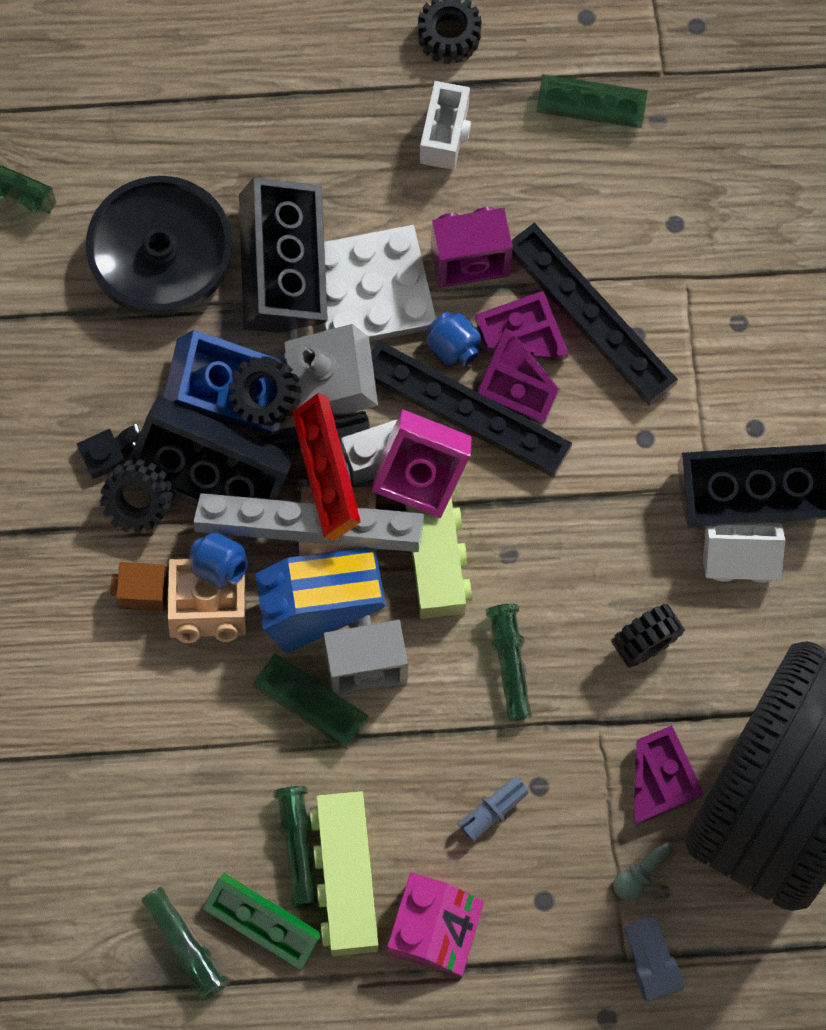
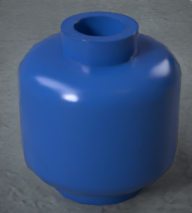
M443 313L428 327L427 344L445 366L451 367L461 364L462 367H465L478 357L479 352L477 348L480 345L481 336L462 313Z
M217 532L208 534L205 538H199L190 550L193 573L218 588L237 584L244 576L248 567L244 547Z

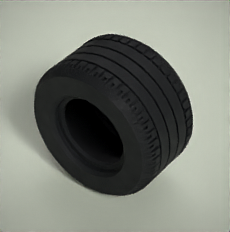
M809 641L791 644L683 838L689 854L705 865L709 862V867L725 876L731 874L730 879L746 888L752 886L751 891L767 900L773 898L772 903L789 911L808 908L826 883V649Z

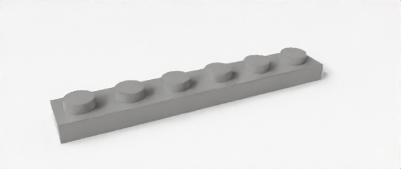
M201 493L194 518L195 532L204 533L217 532L226 535L419 552L424 527V514L358 508L361 523L333 541L323 536L315 504Z

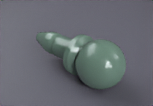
M666 842L651 851V855H647L640 863V866L632 862L630 870L620 872L613 882L615 894L624 901L638 899L643 893L644 885H649L652 882L648 875L652 874L659 867V863H663L666 860L672 844Z

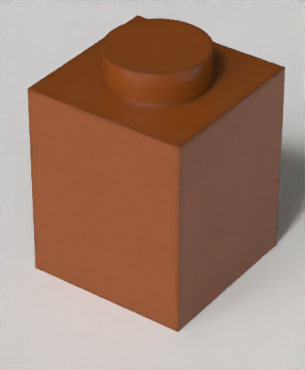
M119 562L118 574H112L110 594L116 597L119 609L164 611L167 586L165 564Z

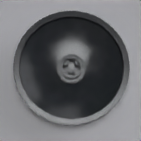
M149 176L122 185L101 202L88 226L86 253L89 267L96 283L115 303L140 314L151 316L172 315L196 307L219 288L228 273L232 260V232L223 208L205 189L193 182L178 177Z

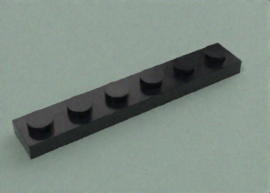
M535 222L511 240L513 245L512 256L648 406L677 384L678 379Z
M378 340L371 352L376 384L553 478L555 477L572 447V442Z

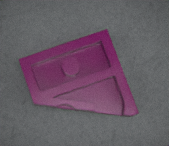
M544 291L475 314L474 320L487 352L495 353L506 328L516 335L533 357L556 360L568 358V351Z
M505 328L478 393L546 423L560 388L511 330Z
M672 725L637 739L633 812L635 826L704 796V792Z

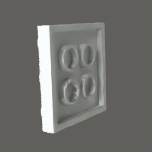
M414 225L324 242L328 321L324 323L325 330L353 324L369 337V342L427 331L430 324L436 319Z

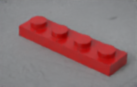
M317 393L294 410L292 414L323 536L335 541L361 523L329 398Z

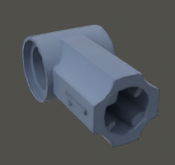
M646 918L626 926L624 931L637 966L635 968V975L645 1002L684 990L680 970L674 957L669 955L657 918Z

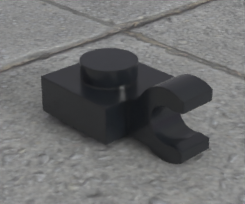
M137 424L124 429L115 438L109 428L76 443L92 479L113 471L119 464L124 465L126 461L123 454L134 450L141 432Z

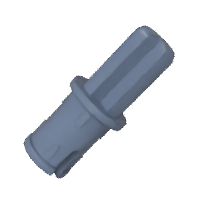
M512 778L490 798L483 797V803L462 821L458 822V826L467 837L469 836L472 842H475L478 837L498 820L503 822L505 820L503 815L528 795L529 791L526 785L519 778Z

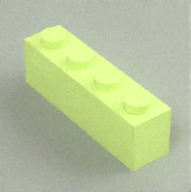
M457 485L452 495L457 494ZM450 498L442 517L439 518L405 504L406 512L424 514V527L419 552H411L420 619L465 614L466 602L472 601L470 579H463L461 566L467 565L465 543L458 544L456 530H462L460 508H453L452 498Z
M363 791L318 795V807L310 808L312 831L320 830L321 845L313 847L315 868L324 870L325 883L317 884L319 908L327 907L328 922L321 923L323 946H331L332 956L378 952Z

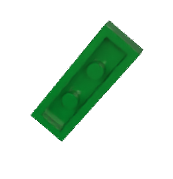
M223 873L217 879L203 907L205 911L300 970L307 965L322 937L321 932L226 873Z

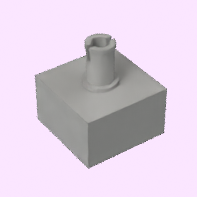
M349 324L284 342L287 365L293 369L291 372L296 374L300 380L296 382V386L301 387V393H296V399H299L300 403L299 406L293 405V411L317 393L329 398L333 417L378 406L369 337L355 325Z
M370 615L349 624L348 629L324 633L325 655L333 696L407 684L408 661L400 620L371 625Z

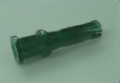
M501 604L485 610L486 616L491 619L494 639L490 643L494 651L498 653L508 721H521L532 717L521 657V648L524 646L525 640L524 636L519 633L517 613L520 609L518 604Z
M290 786L273 791V797L278 799L280 822L277 824V828L280 834H284L293 899L292 906L294 907L318 903L315 895L307 831L311 830L312 825L311 819L307 818L305 795L308 794L306 786Z
M159 887L157 891L154 889L149 892L141 901L180 958L179 968L182 973H188L199 990L197 994L199 999L204 1001L219 993L230 983V980L227 976H222L210 958L212 953L209 948L200 946L177 909L169 900L163 887Z

